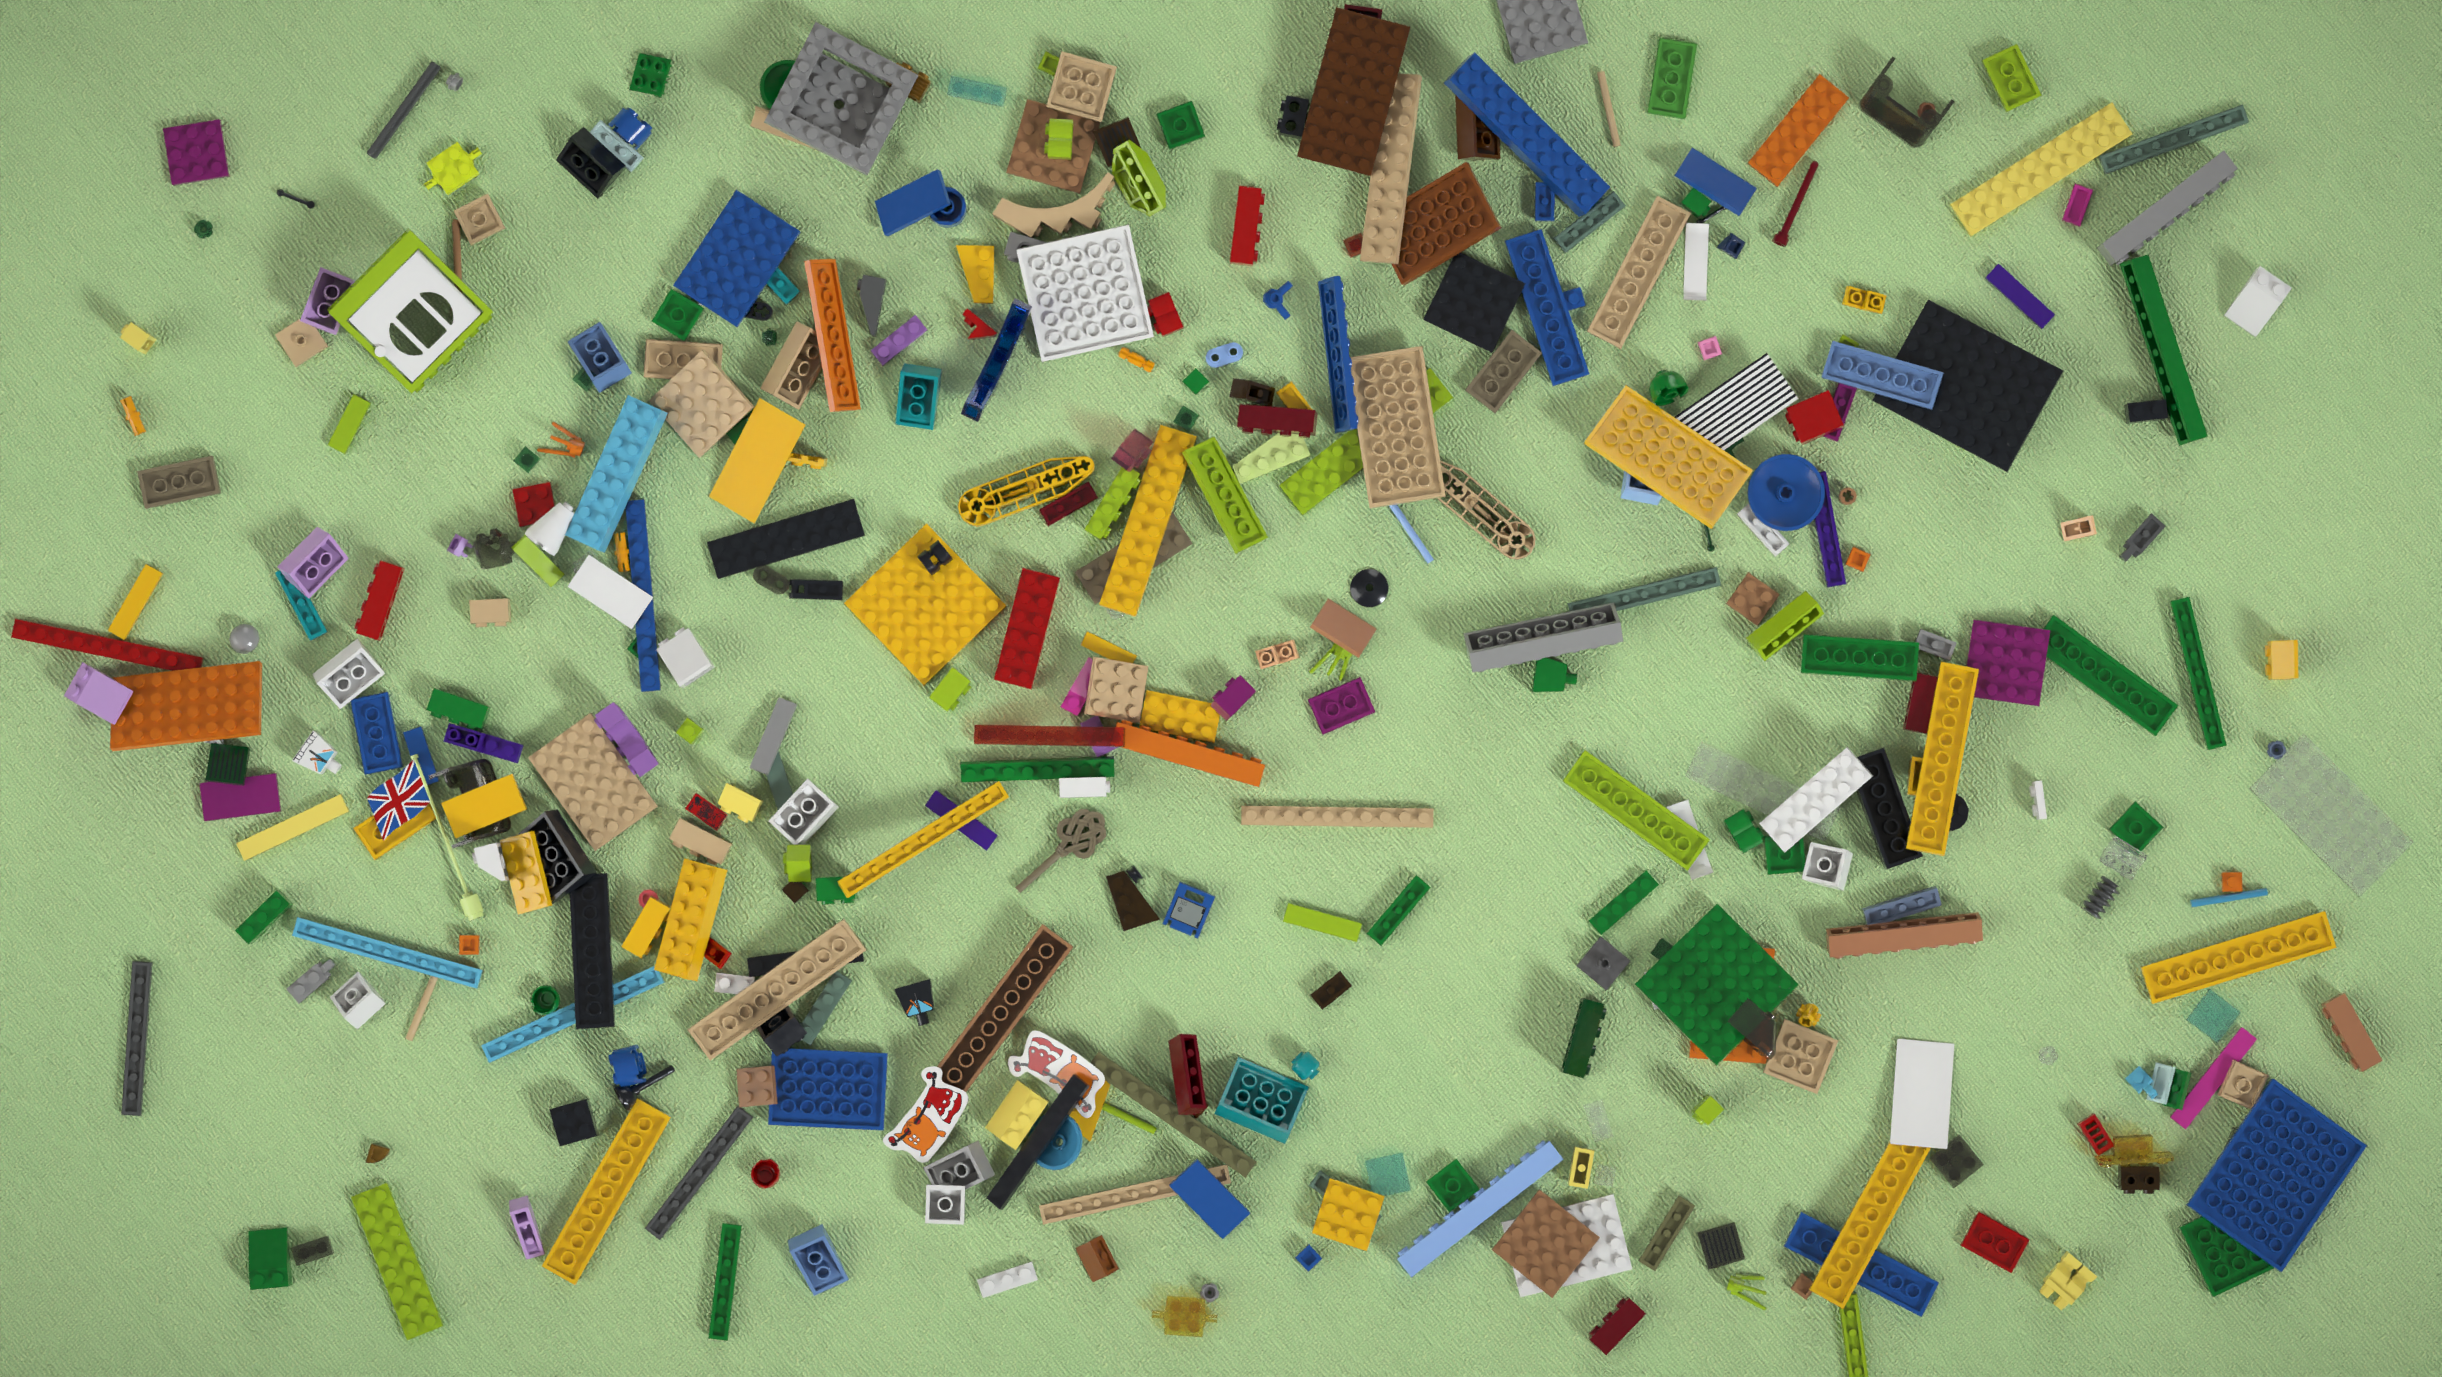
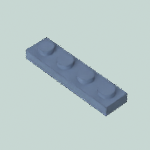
M1936 886L1862 909L1866 924L1871 925L1890 922L1941 906L1942 904Z

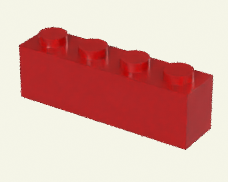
M1239 186L1230 264L1253 266V262H1257L1258 251L1255 250V243L1260 242L1261 233L1257 231L1258 224H1262L1263 213L1259 212L1260 205H1264L1265 200L1262 188Z
M381 560L379 564L376 563L373 571L375 578L373 582L369 583L367 588L368 598L363 601L361 611H363L361 619L358 618L355 624L357 634L381 641L405 568Z

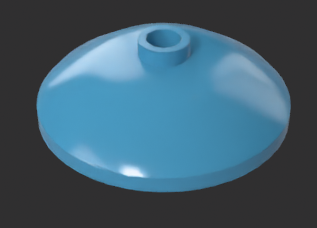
M1044 1115L1034 1123L1030 1130L1029 1136L1032 1134V1132L1039 1124L1041 1119L1044 1117ZM1068 1116L1036 1163L1041 1167L1049 1170H1061L1070 1166L1079 1156L1082 1148V1133L1079 1125L1071 1116ZM1060 1139L1063 1140L1062 1145H1059Z

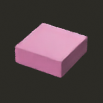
M1716 336L1698 342L1704 361L1722 355Z

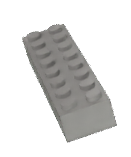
M2222 151L2098 246V251L2110 266L2114 263L2118 266L2129 257L2127 253L2131 252L2133 254L2143 247L2144 240L2148 243L2160 234L2158 232L2160 228L2163 231L2175 222L2173 220L2174 217L2179 219L2190 211L2188 208L2190 205L2195 207L2205 199L2204 194L2209 196L2220 188V182L2225 184L2235 176L2234 171L2238 168L2226 152Z
M1614 603L1463 633L1472 672H1483L1492 668H1502L1507 665L1521 664L1526 661L1541 660L1546 657H1556L1565 653H1576L1580 650L1595 649L1599 646L1615 645L1623 642L1621 623Z

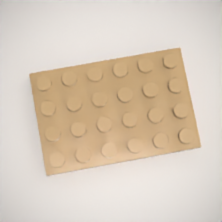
M590 713L529 756L528 759L594 851H597L657 808L658 805L637 776L630 771L625 759L609 740L605 731L597 726L594 716Z

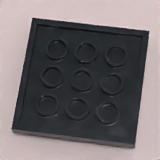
M1459 253L1453 257L1423 320L1493 353L1525 287V283L1465 254Z

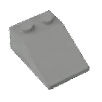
M979 1141L923 1167L931 1185L965 1186V1190L995 1175Z

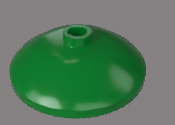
M794 60L775 62L763 73L760 81V95L764 104L769 109L774 104L795 63Z

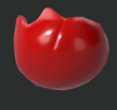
M772 1159L759 1160L751 1171L753 1183L759 1188L773 1187L780 1178L778 1164Z

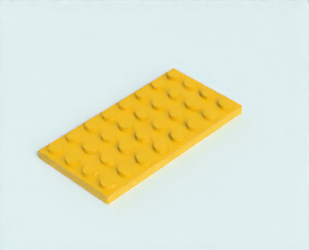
M1625 385L1584 442L1585 445L1710 529L1714 527L1753 472L1751 468L1627 385Z

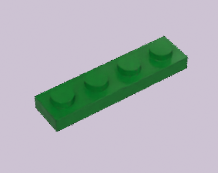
M1646 870L1595 914L1589 922L1602 935L1659 884Z
M1416 875L1366 934L1382 946L1431 887Z

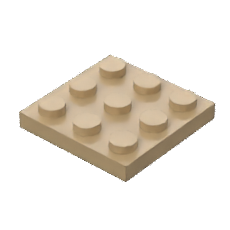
M1061 51L1046 107L1102 123L1117 66Z
M1093 657L1084 714L1140 723L1148 666Z
M1784 1019L1763 1073L1818 1094L1838 1040Z

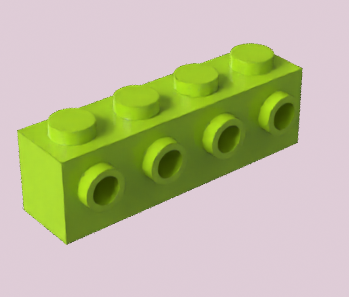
M1123 464L1084 530L1099 540H1102L1103 537H1108L1112 530L1110 525L1113 521L1117 522L1122 513L1119 510L1123 504L1126 506L1132 497L1129 495L1133 488L1137 489L1142 480L1139 478L1140 473Z
M1804 591L1746 637L1752 649L1766 661L1824 615V612L1818 602L1807 591Z

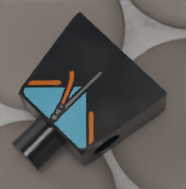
M931 979L896 988L895 992L907 1017L916 1015L918 1026L930 1023L927 1012L934 1010Z

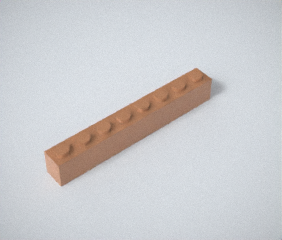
M1979 912L1871 925L1826 929L1827 951L1830 957L1839 959L1848 955L1881 954L1885 951L1900 952L1903 949L1918 950L1922 947L1937 948L1940 945L1956 946L1959 943L1975 944L1978 941H1983L1982 919Z

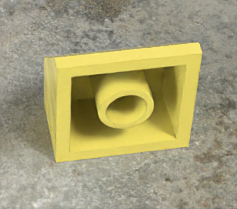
M726 783L718 804L721 805L720 809L728 814L734 812L738 814V819L748 823L749 820L754 821L764 801Z

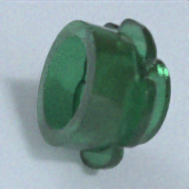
M200 220L195 225L194 232L202 239L210 237L213 233V225L209 221Z
M767 328V331L762 333V342L766 346L776 345V330Z

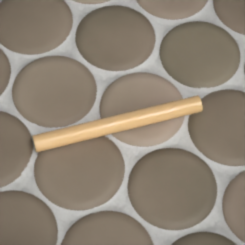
M1597 72L1613 147H1618L1621 144L1605 72Z
M430 976L405 1037L409 1041H413L438 977Z

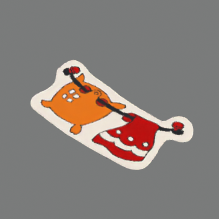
M1032 1031L1027 1038L1023 1055L1021 1057L1013 1055L1008 1059V1067L1012 1075L1019 1077L1025 1072H1029L1054 1089L1058 1094H1060L1073 1074L1079 1076L1090 1087L1075 1108L1085 1118L1092 1116L1096 1108L1095 1095L1103 1086L1105 1077L1099 1069L1081 1055L1040 1031Z
M935 1066L927 1067L921 1072L923 1080L927 1083L926 1088L894 1130L883 1138V1143L890 1149L907 1151L921 1163L929 1161L945 1142L968 1103L967 1093L942 1082L943 1072L941 1068Z

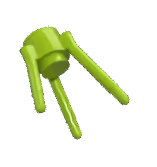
M1334 643L1332 648L1314 665L1309 673L1312 674L1334 652L1336 658L1330 666L1327 675L1329 676L1340 659L1344 660L1339 680L1342 681L1352 653Z
M1737 1273L1735 1276L1730 1275L1727 1290L1731 1291L1730 1294L1736 1295L1762 1310H1766L1765 1306L1740 1293L1745 1289L1766 1295V1291L1744 1285L1745 1281L1742 1280H1764V1276L1740 1275Z

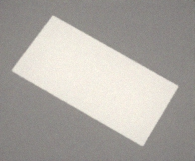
M1897 1039L1890 1144L1947 1149L1954 1044Z

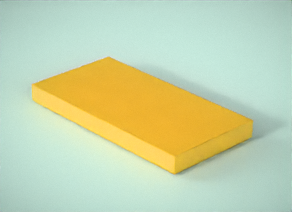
M513 774L441 803L455 839L527 810Z
M429 803L417 816L395 829L384 841L374 815L353 829L373 859L376 860L436 820V817Z

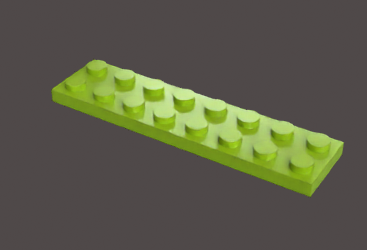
M1584 750L1563 779L1565 784L1687 871L1710 840L1586 750Z
M388 1182L352 1196V1202L406 1339L410 1340L444 1326Z

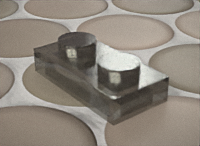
M329 1236L291 1248L296 1266L334 1254Z

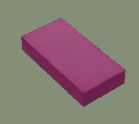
M2074 184L2062 221L2081 226L2093 192L2092 189Z

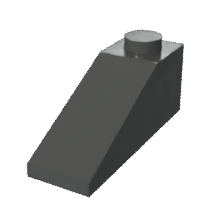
M863 275V278L858 280L857 290H860L859 294L870 333L873 337H876L887 280Z

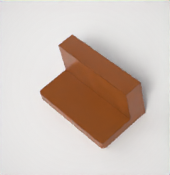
M1102 1235L1076 1247V1251L1092 1282L1119 1270Z

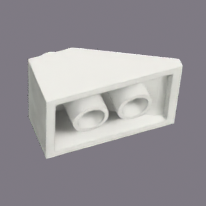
M2259 266L2255 269L2224 316L2256 337L2292 287Z

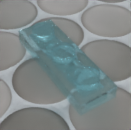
M951 76L947 96L1004 107L1007 88Z

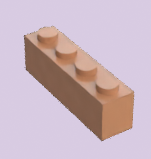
M2340 993L2321 1004L2323 1006V1009H2321L2326 1019H2330L2333 1024L2331 1029L2336 1036L2339 1035L2342 1041L2340 1045L2345 1053H2349L2352 1058L2349 1061L2355 1070L2358 1069V1071L2363 1072L2383 1061L2345 993Z

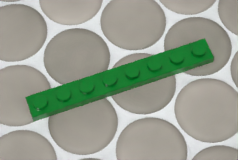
M2190 597L2170 601L2206 749L2211 750L2227 746Z
M1114 756L960 762L961 782L1115 777Z

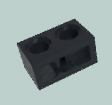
M1287 95L1286 100H1282L1280 111H1283V118H1279L1277 130H1280L1281 136L1302 139L1309 99ZM1296 103L1300 109L1297 112H1291L1289 105ZM1288 122H1293L1296 125V129L1288 131L1285 125Z

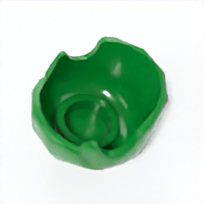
M549 985L539 986L533 992L530 1000L534 1008L533 1011L540 1015H545L557 1010L560 1005V996L557 990Z

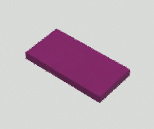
M277 773L246 777L244 786L215 782L199 783L204 821L281 812Z

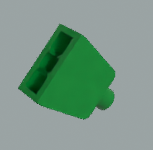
M1549 658L1536 660L1532 692H1563L1565 684L1576 685L1578 674L1568 673L1567 664Z

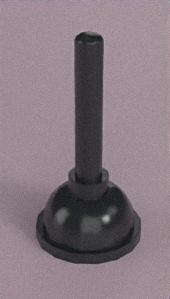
M670 1065L646 1079V1082L622 1087L620 1084H614L613 1089L625 1110L629 1112L630 1108L636 1103V1096L640 1094V1091L675 1072V1069Z

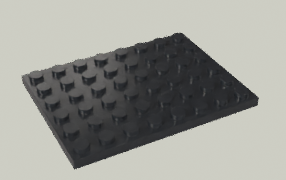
M1927 300L1895 359L1944 373L1933 410L1875 394L1872 401L2008 473L2064 371L1942 306Z

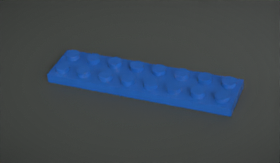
M1542 229L1506 240L1505 244L1517 280L1525 283L1522 295L1552 386L1589 375Z
M1333 276L1319 281L1318 287L1335 433H1343L1357 429L1358 416L1355 410L1356 397L1353 392L1354 378L1351 374L1352 360L1349 357L1348 323L1344 312L1346 304L1342 294L1344 287L1341 276Z
M1800 1212L1784 1247L1822 1266L1840 1232ZM1875 1250L1857 1284L1922 1317L1939 1282Z

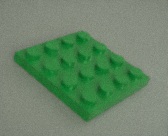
M2202 1216L2179 1226L2212 1297L2274 1269Z

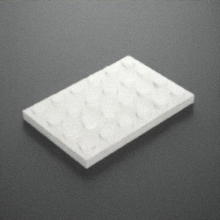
M1614 1194L1562 1207L1600 1238L1561 1287L1632 1269ZM1515 1219L1501 1222L1504 1233ZM1513 1267L1520 1297L1544 1292Z

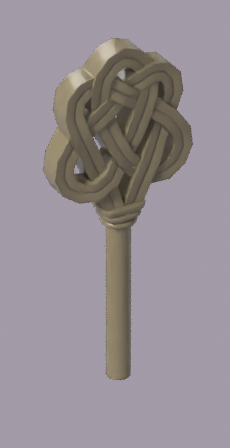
M1080 809L1072 818L1060 821L1057 826V835L1062 841L1056 847L1055 852L1015 888L1021 893L1060 857L1063 858L1071 852L1078 858H1089L1094 853L1095 846L1106 837L1103 814ZM1094 818H1098L1099 824L1094 822ZM1065 825H1068L1067 830L1064 834L1063 827ZM1075 825H1078L1074 835L1071 836ZM1085 826L1089 827L1088 832L1081 834ZM1090 838L1089 841L1079 843V841ZM1068 842H1072V846L1065 848ZM1089 847L1087 852L1083 853L1079 851L1081 849Z

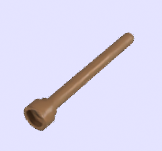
M454 219L452 221L454 273L462 280L460 223L458 219ZM454 283V286L462 293V290Z

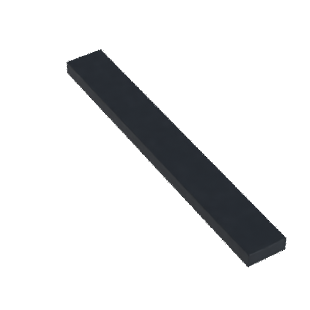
M1076 1074L1072 1075L986 1199L998 1209H1004L1090 1087Z

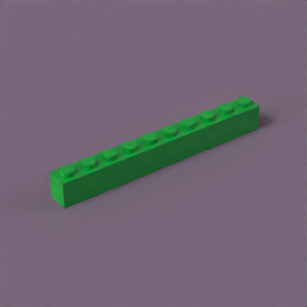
M2149 255L2120 264L2163 398L2166 399L2167 410L2178 444L2180 446L2208 437Z

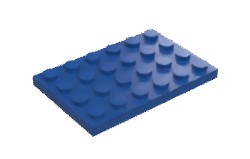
M736 190L673 286L738 328L801 232Z
M789 1048L786 1053L776 1057L772 1052L771 1066H775L777 1104L769 1105L768 1125L884 1131L888 1053Z

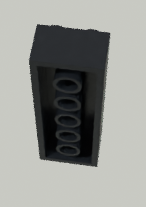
M1880 748L1858 756L1857 758L1873 775L1856 792L1884 869L1923 857L1920 851L1906 849L1911 821L1885 749Z

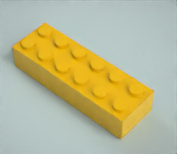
M684 858L654 970L683 979L698 981L728 870Z

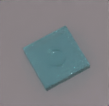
M2209 989L2186 1020L2218 1043L2241 1012Z
M1402 1152L1365 1160L1372 1192L1387 1196L1411 1190Z

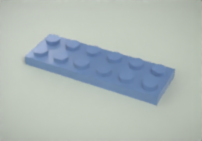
M1832 341L1821 378L1933 410L1944 373Z

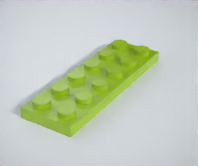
M1212 437L1183 451L1182 454L1235 554L1267 539L1268 536L1216 438Z

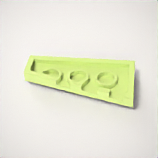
M1278 433L1232 467L1238 482L1242 484L1311 455L1304 438H1300L1298 434L1284 437Z

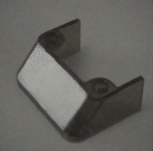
M1892 56L1860 100L1859 107L1863 113L1910 147L1918 148L1927 140L1955 101L1951 99L1940 114L1935 110L1928 109L1920 117L1914 115L1888 96L1893 88V82L1885 73L1896 59Z
M487 759L449 767L429 775V779L444 776L446 784L452 789L460 788L461 794L497 780L492 764ZM507 817L464 835L465 840L453 844L452 848L472 844L509 831L511 828L510 818Z
M1747 998L1727 1022L1745 1036L1744 1041L1763 1058L1771 1060L1776 1054V1022L1774 1021L1776 1017L1768 1010L1766 1012L1762 1011Z

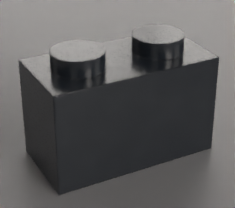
M2166 399L2127 403L2124 405L2126 424L2160 421L2168 418Z

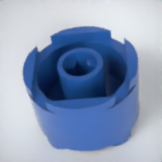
M622 108L608 125L609 127L615 126L613 131L628 144H635L633 148L637 150L652 134V127L643 120L640 122L636 118L638 114L631 108Z
M946 187L952 209H949L948 212L941 209L931 214L930 217L938 226L951 228L963 221L967 212V206L964 197L959 191Z
M638 1045L613 1050L612 1054L608 1056L610 1065L614 1067L613 1080L616 1085L620 1084L622 1087L646 1082L647 1078H643V1074H647L645 1060L642 1052L638 1053L636 1050L639 1048Z

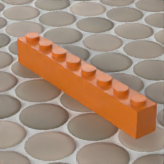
M1126 720L1116 723L1111 745L1256 787L1260 785L1265 765L1261 764L1262 760L1251 757L1250 760L1243 758V754L1232 752V755L1226 754L1223 748L1214 746L1213 749L1206 748L1207 744L1198 741L1195 744L1188 743V738L1177 736L1176 739L1169 737L1170 733L1160 730L1157 734L1151 732L1150 727L1140 725V728L1133 727V722Z

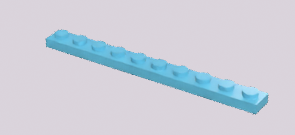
M297 917L292 936L476 989H478L483 970L300 917Z
M655 966L614 984V1006L665 983L661 973L654 970ZM575 1003L481 1045L488 1062L491 1063L576 1024Z

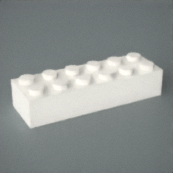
M1847 747L1759 824L1778 846L1786 852L1873 775Z

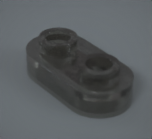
M758 566L753 572L754 580L775 594H783L790 587L788 578L769 566ZM762 571L767 573L766 578L761 577ZM778 581L783 582L782 588L777 586Z

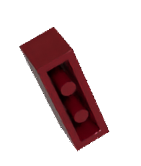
M1917 673V682L1912 681L1903 730L1927 734L1938 677Z
M1624 1297L1621 1298L1615 1305L1617 1307L1613 1313L1609 1311L1602 1318L1604 1322L1599 1327L1596 1325L1589 1332L1591 1335L1589 1340L1605 1355L1646 1315L1629 1297L1626 1299Z

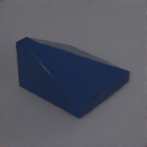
M1730 233L1717 246V249L1737 259L1746 242Z

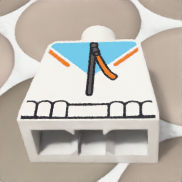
M317 731L311 732L292 760L319 774H323L326 769L337 774L342 766L334 760L338 752Z

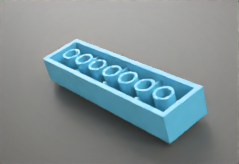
M627 396L565 533L566 536L605 553L666 419L667 412L632 396Z

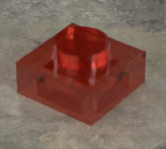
M1361 233L1343 240L1350 258L1361 254L1363 240Z

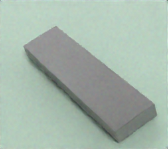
M778 698L750 769L769 775L796 710V703Z

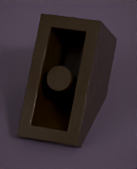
M1233 378L1229 397L1272 407L1275 388L1250 380Z

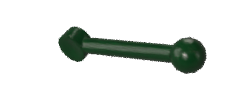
M1704 525L1708 541L1707 550L1713 552L1715 547L1711 542L1709 528Z

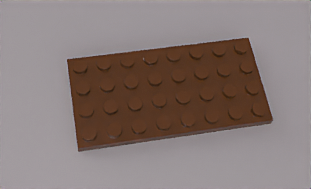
M1336 7L1297 157L1371 176L1409 35V26Z

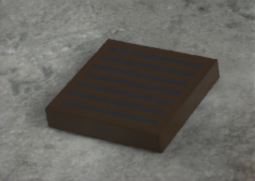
M1129 117L1093 131L1107 167L1112 166L1113 149L1122 143L1131 140L1141 148Z

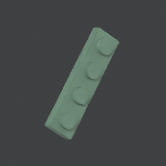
M836 971L832 975L802 1022L807 1031L802 1040L809 1045H812L852 982L851 979Z

